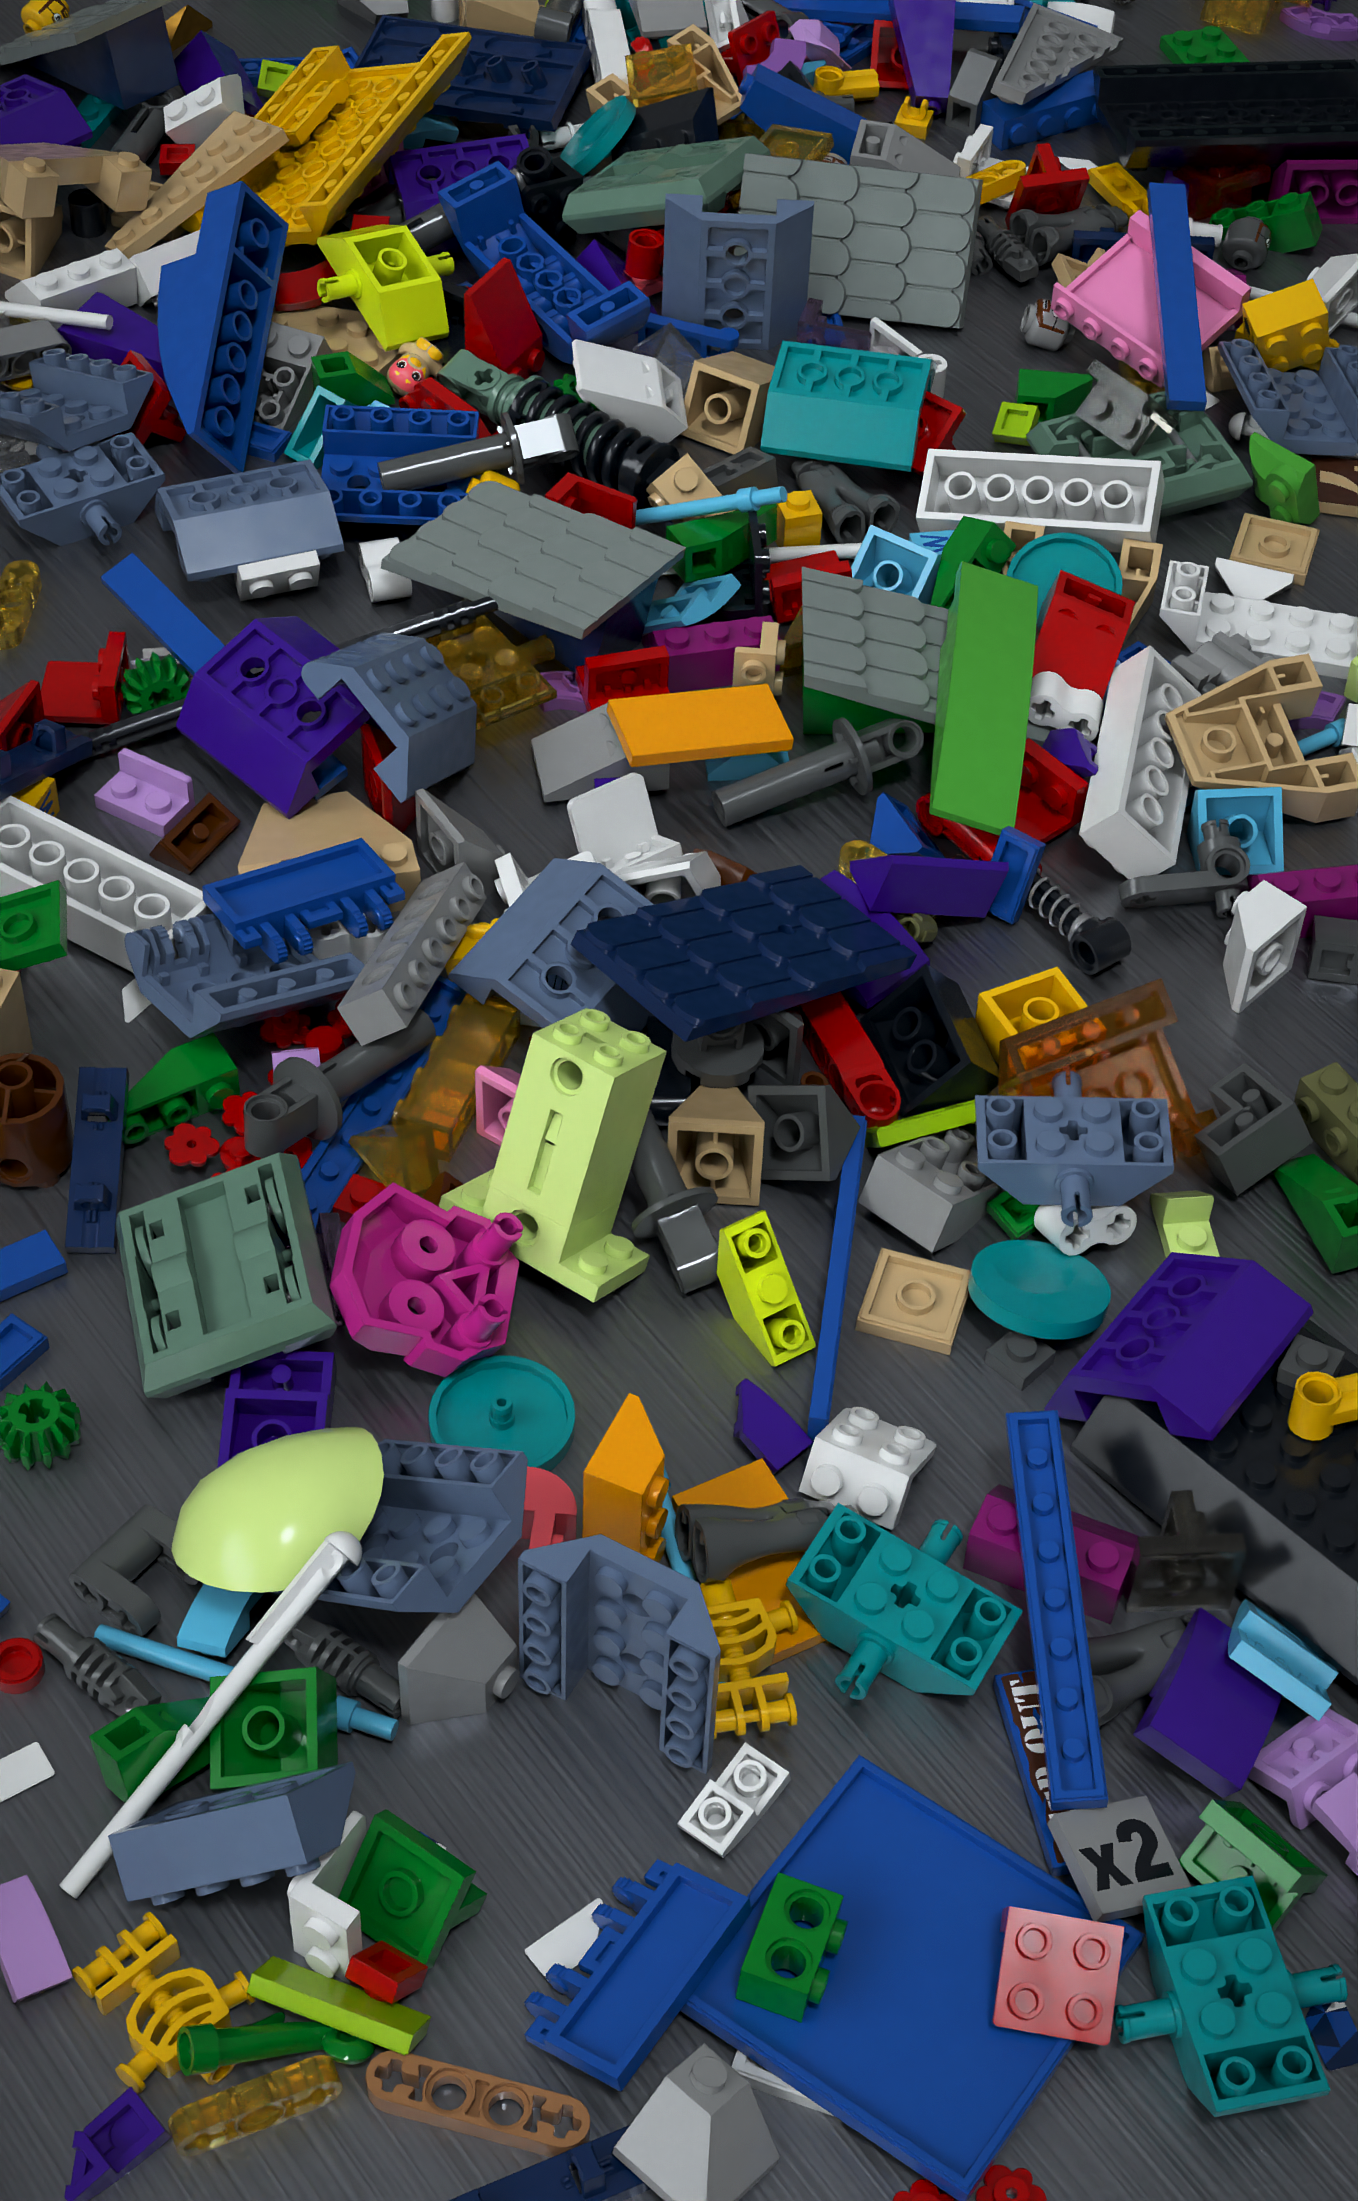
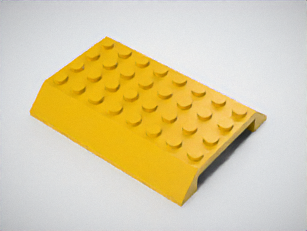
M469 32L442 34L421 61L416 63L351 69L339 45L313 48L253 117L278 126L305 94L309 93L319 81L328 80V82L333 83L335 79H344L349 83L350 92L346 101L342 105H335L328 113V119L314 129L307 143L300 147H293L292 145L282 146L236 181H243L289 224L285 247L294 244L316 245L317 238L328 235L327 232L332 226L346 214L345 210L356 198L362 195L364 187L368 182L380 173L382 165L391 155L398 151L400 143L408 134L416 129V124L425 113L433 108V103L441 93L451 86V81L461 70L472 39ZM205 206L179 226L190 233L200 230Z

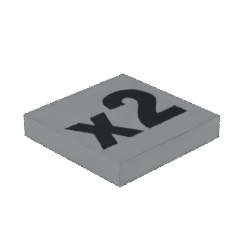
M1147 1796L1108 1803L1107 1808L1076 1809L1056 1813L1047 1823L1093 1921L1106 1922L1142 1914V1899L1144 1895L1192 1887Z

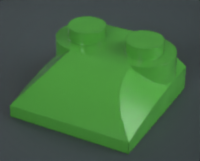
M1254 432L1250 436L1249 454L1253 488L1256 496L1269 506L1271 519L1298 525L1302 523L1311 525L1320 515L1315 464Z

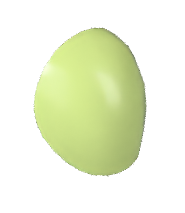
M324 1428L286 1435L236 1454L201 1479L182 1505L171 1550L176 1564L190 1577L209 1586L237 1592L264 1593L284 1591L329 1534L337 1531L349 1532L360 1542L374 1517L382 1493L384 1471L382 1454L378 1443L373 1435L364 1428Z

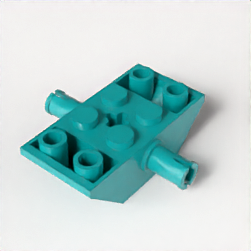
M840 1503L836 1505L787 1579L786 1586L822 1638L851 1654L846 1665L835 1678V1683L841 1692L845 1694L854 1678L857 1677L856 1686L850 1697L857 1700L864 1699L875 1678L881 1672L916 1693L969 1696L975 1694L1023 1610L946 1566L957 1546L963 1541V1534L956 1525H953L945 1540H942L943 1532L948 1526L949 1521L943 1519L935 1520L931 1530L919 1549Z
M1253 1875L1144 1895L1142 1904L1150 1973L1158 1999L1114 2006L1113 2019L1115 2029L1120 2030L1123 2028V2032L1118 2033L1120 2042L1128 2044L1131 2041L1170 2034L1187 2087L1214 2117L1329 2095L1330 2087L1301 2009L1334 2002L1342 2003L1347 2000L1348 1990L1345 1977L1336 1979V1976L1343 1973L1341 1967L1338 1964H1331L1328 1967L1292 1974L1286 1969Z

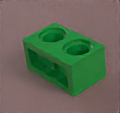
M778 1872L742 1965L735 1998L802 2023L809 2001L820 2005L831 1972L828 1969L822 1968L826 1954L829 1952L838 1955L845 1936L848 1921L839 1918L844 1895ZM804 1920L810 1922L815 1927L810 1929L801 1928L794 1921ZM787 1969L794 1972L797 1977L784 1978L778 1975L775 1970Z

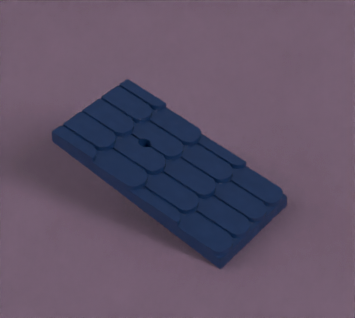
M382 15L353 67L354 69L420 62L442 34L469 32L472 39L460 72L451 81V86L441 93L433 103V108L425 114L456 116L460 121L503 124L504 128L517 125L519 129L529 130L530 126L533 125L538 131L555 132L592 53L588 44L535 39L533 36Z
M801 865L752 874L747 881L702 890L699 896L639 907L635 914L591 922L587 925L586 929L577 930L570 944L685 1042L910 969L917 956L905 945H900L901 942L877 923L870 922L871 919L847 900H842V896L817 877H812L813 874Z

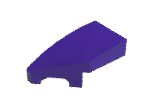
M1075 728L1056 729L1049 732L1042 745L1043 749L1082 778L1096 775L1098 765L1092 761V758L1097 753V747L1085 739L1084 734Z
M745 1378L736 1387L738 1413L737 1422L734 1424L733 1437L740 1438L757 1460L763 1458L774 1475L806 1450L813 1441L781 1406L753 1382Z
M132 2087L127 2089L90 2122L83 2131H75L72 2148L76 2150L71 2185H66L64 2195L67 2201H88L137 2167L172 2137L142 2097Z

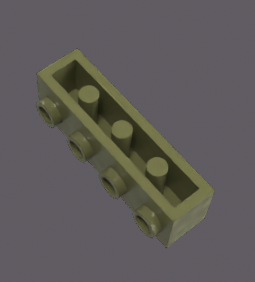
M1335 1062L1300 1078L1294 1102L1311 1138L1348 1178L1358 1185V1083Z

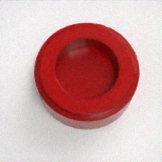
M20 1637L1 1642L0 1691L8 1694H22L35 1688L45 1673V1663L40 1647L32 1640Z

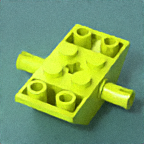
M379 224L317 238L316 243L337 274L335 277L318 280L317 292L319 297H322L321 301L328 303L332 300L351 297L385 352L399 349L401 345L407 342H416L420 337L428 341L448 337L449 325L440 277L450 276L454 273V261L452 257H449V252H442L441 254L427 257L407 225Z

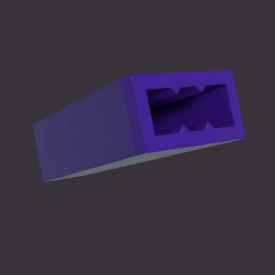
M889 0L888 6L913 107L920 108L923 99H926L929 102L928 110L934 111L933 116L940 113L946 114L951 81L956 0Z
M96 292L77 311L111 315L113 317L112 329L105 330L62 324L57 329L70 344L72 355L87 354L90 359H110L112 364L121 365L129 350L142 354L165 382L160 357L158 326L103 293Z

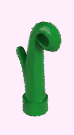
M277 2012L254 2023L235 2027L215 2028L212 2023L182 2026L177 2037L178 2062L185 2076L213 2073L220 2066L317 2050H324L330 2059L338 2063L354 2065L369 2059L375 2050L374 2043L320 2022H285V2014L283 2012Z

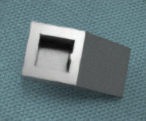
M975 48L968 50L948 95L945 125L971 135L975 133L980 126L982 102L996 98V95L990 92L999 73L1001 58Z

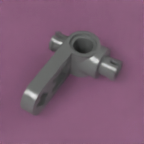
M1216 819L1201 825L1204 841L1197 846L1200 863L1199 871L1140 876L1128 879L1118 886L1121 905L1126 908H1144L1215 901L1218 917L1226 918V911L1228 910L1230 917H1234L1231 910L1235 900L1243 891L1249 890L1247 876L1250 871V861L1247 854L1241 849L1240 839L1230 836L1229 821L1220 819L1219 827L1216 825ZM1215 867L1227 869L1232 878L1222 877L1217 873Z

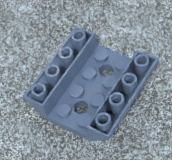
M666 193L662 316L716 329L734 328L739 332V345L735 349L770 350L781 344L782 340L787 341L804 332L814 201L777 199L776 216L702 212L703 195ZM733 245H740L747 252L743 255L735 256L728 252V248ZM735 308L742 311L743 315L733 319L727 317L725 312Z
M1238 338L1233 339L1232 342L1219 341L1217 348L1247 408L1271 441L1295 454L1353 457L1358 453L1357 347L1352 345H1340L1338 348L1325 347L1318 374L1310 370H1298L1296 373L1267 368L1255 343L1249 340Z
M56 348L44 351L42 353L43 357L29 362L34 388L25 389L20 392L0 391V434L72 451L131 429L154 378L153 373L138 370L132 364L116 365L112 364L110 359L94 360L90 359L87 354L72 355L65 353L64 349Z
M311 459L157 488L156 517L163 531L170 530L175 534L180 566L188 582L194 580L197 582H208L220 575L237 574V567L240 565L314 550L317 552L318 559H325L332 556L333 553L345 551L330 491Z
M554 858L449 973L448 978L482 1005L497 992L542 1028L588 1008L604 1012L610 1017V1021L629 1031L641 1032L647 1025L648 1016L654 1015L570 944L577 930L586 929L589 923L598 921V917L608 916L615 918L635 914L639 907L654 904L601 863ZM553 974L562 977L566 981L568 989H553L547 983L546 976Z
M384 1439L378 1443L382 1454L384 1471L382 1493L374 1517L360 1540L362 1547L361 1561L358 1566L348 1561L317 1600L395 1612L458 1613L522 1537L528 1459L523 1451ZM283 1591L269 1593L282 1594Z
M602 1534L524 1550L518 1558L519 1677L524 1679L526 1684L536 1692L541 1694L551 1693L564 1701L567 1700L587 1669L608 1685L622 1686L639 1695L650 1707L661 1710L659 1750L664 1752L673 1763L684 1768L693 1767L707 1775L712 1767L721 1649L699 1583Z

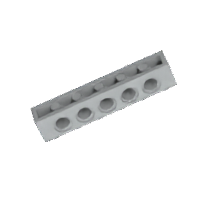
M465 862L421 880L338 1005V1011L361 1046L402 1030L409 1025L466 933L467 926L472 923L487 899L482 882L476 875L471 873Z

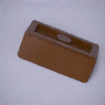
M209 792L158 842L149 855L156 861L189 875L241 821Z

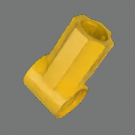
M821 66L815 70L813 88L816 91L823 92L825 95L852 94L854 102L875 100V97L879 95L880 88L878 74L875 69L842 71L834 66Z
M1314 1371L1302 1374L1297 1379L1287 1419L1288 1426L1295 1435L1311 1441L1322 1440L1333 1432L1334 1425L1358 1420V1373L1334 1378L1327 1373Z

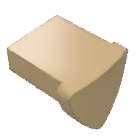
M1218 346L1207 347L1202 352L1206 388L1211 393L1237 389L1222 356H1220Z

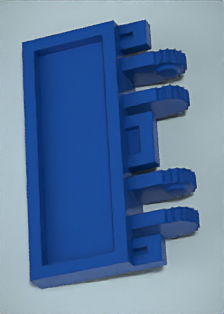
M362 838L202 886L203 901L245 950L259 946L275 964L288 960L287 946L282 938H285L300 956L313 952L312 937L308 930L305 929V926L310 930L339 920L350 934L352 933L355 938L367 936L369 931V925L363 913L375 926L377 925L380 931L389 929L394 923L392 912L388 905L405 900V891L395 882L396 874Z
M659 1859L654 1862L645 1874L644 1879L646 1884L656 1888L655 1891L636 1881L633 1882L630 1878L620 1877L612 1887L614 1896L623 1905L638 1912L635 1918L616 1908L613 1909L605 1903H600L591 1914V1918L597 1924V1927L602 1929V1932L578 1963L581 1971L591 1975L589 1978L570 1968L567 1969L559 1963L552 1965L546 1973V1979H548V1983L557 1992L572 1999L568 2006L538 1991H533L524 2002L527 2011L536 2019L524 2034L526 2041L620 2092L625 2088L752 1912L749 1897L677 1862L674 1866Z

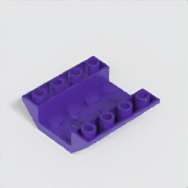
M27 74L0 85V145L44 142L80 147L82 142L93 138L92 130L65 90Z
M524 133L398 151L391 155L383 166L388 183L395 184L404 213V221L440 203L438 191L496 161H499L508 170H513L518 155L528 148L529 144ZM455 236L424 252L425 255L428 257L441 254L442 252L453 254L463 252Z
M297 616L255 618L194 673L176 723L178 731L288 819L294 816L320 791L311 773L364 723L383 731L345 683L335 688L333 687L319 700L304 683L301 671L306 663L319 659L322 656L326 657L340 649ZM253 668H265L258 677H245L247 672ZM308 712H321V715L315 721L309 723L301 721Z
M1171 1252L1068 1373L1044 1409L1045 1411L1058 1410L1059 1418L1087 1422L1104 1395L1157 1402L1169 1434L1213 1441L1309 1320L1314 1311L1310 1303L1254 1260Z

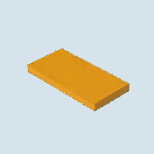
M768 684L608 699L607 713L630 767L792 750L794 738Z
M763 1458L673 1495L672 1505L675 1513H677L681 1504H714L757 1508L773 1505L789 1498ZM805 1552L765 1556L736 1568L728 1576L731 1580L736 1601L759 1598L766 1612L780 1608V1602L788 1600L795 1610L798 1619V1630L789 1632L786 1628L776 1632L777 1641L771 1665L827 1641L822 1638L786 1586L787 1579Z

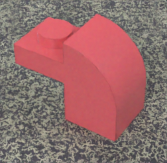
M527 1466L522 1537L520 1539L530 1540L529 1549L577 1539V1505L570 1487L560 1477L547 1470Z

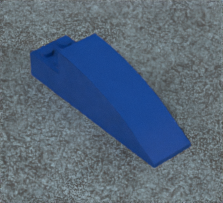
M243 181L207 193L196 254L161 266L158 291L159 349L164 378L187 434L234 473L244 472L289 226Z

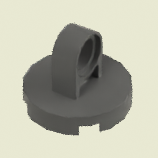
M750 1021L688 1042L683 1041L673 1032L671 1058L674 1064L684 1076L687 1070L692 1075L700 1077V1085L724 1089L743 1085L749 1081L750 1074L755 1070H759L762 1065L764 1039L757 1026Z

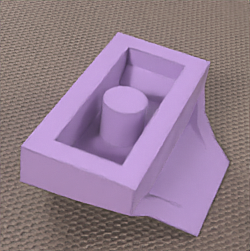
M799 19L789 28L794 40L806 41V56L811 61L824 59L826 66H834L842 71L852 70V67L840 57L838 37L820 20Z

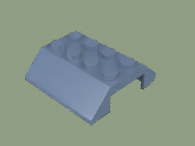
M384 632L367 638L363 642L360 641L332 652L326 657L322 656L319 659L312 660L303 666L301 671L302 679L318 700L333 687L335 688L345 683L397 747L374 770L400 803L414 797L416 790L422 788L427 790L475 763L477 704L471 698V693L466 683L451 673L444 664L441 652L424 638Z
M214 913L189 918L188 921L186 919L176 921L173 924L172 934L180 957L178 959H175L172 941L167 930L162 925L129 932L125 935L124 939L126 952L140 992L189 1038L204 1037L209 1033L232 1027H242L251 1022L270 1017H280L286 1013L309 1007H319L324 1003L343 999L365 966L351 952L321 960L312 953L300 956L285 938L282 939L287 946L288 960L275 964L259 946L245 950Z

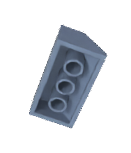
M353 1762L179 1801L108 1835L127 1902L151 1897L153 1905L156 1906L185 1896L186 1889L195 1888L197 1896H204L227 1888L231 1885L229 1880L237 1878L240 1879L241 1886L246 1887L274 1877L275 1870L285 1868L287 1877H293L319 1868L321 1866L319 1857L341 1844L356 1774Z

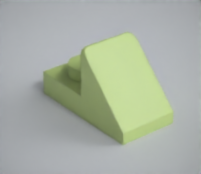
M1195 1190L1150 1195V1204L1166 1258L1171 1252L1220 1257L1209 1222L1214 1203L1212 1194Z

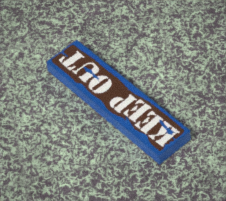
M1035 1670L994 1675L993 1689L1049 1873L1053 1877L1071 1874L1047 1825L1054 1814L1071 1810L1051 1811Z

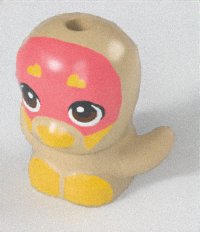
M420 337L416 342L404 343L398 350L399 354L404 355L389 367L387 381L390 388L396 394L402 397L414 390V385L430 375H433L435 379V375L443 368L444 357L442 352L423 337Z

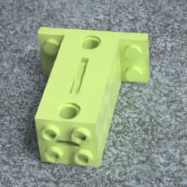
M585 1008L534 1032L495 1168L442 1195L439 1207L449 1211L453 1206H457L488 1218L491 1223L500 1213L506 1212L515 1215L521 1221L523 1231L520 1232L522 1233L521 1238L509 1249L517 1259L593 1303L645 1272L650 1255L634 1247V1244L627 1238L615 1236L611 1231L667 1051L651 1043L649 1037L643 1033L629 1031L610 1021V1017L604 1012L595 1009Z

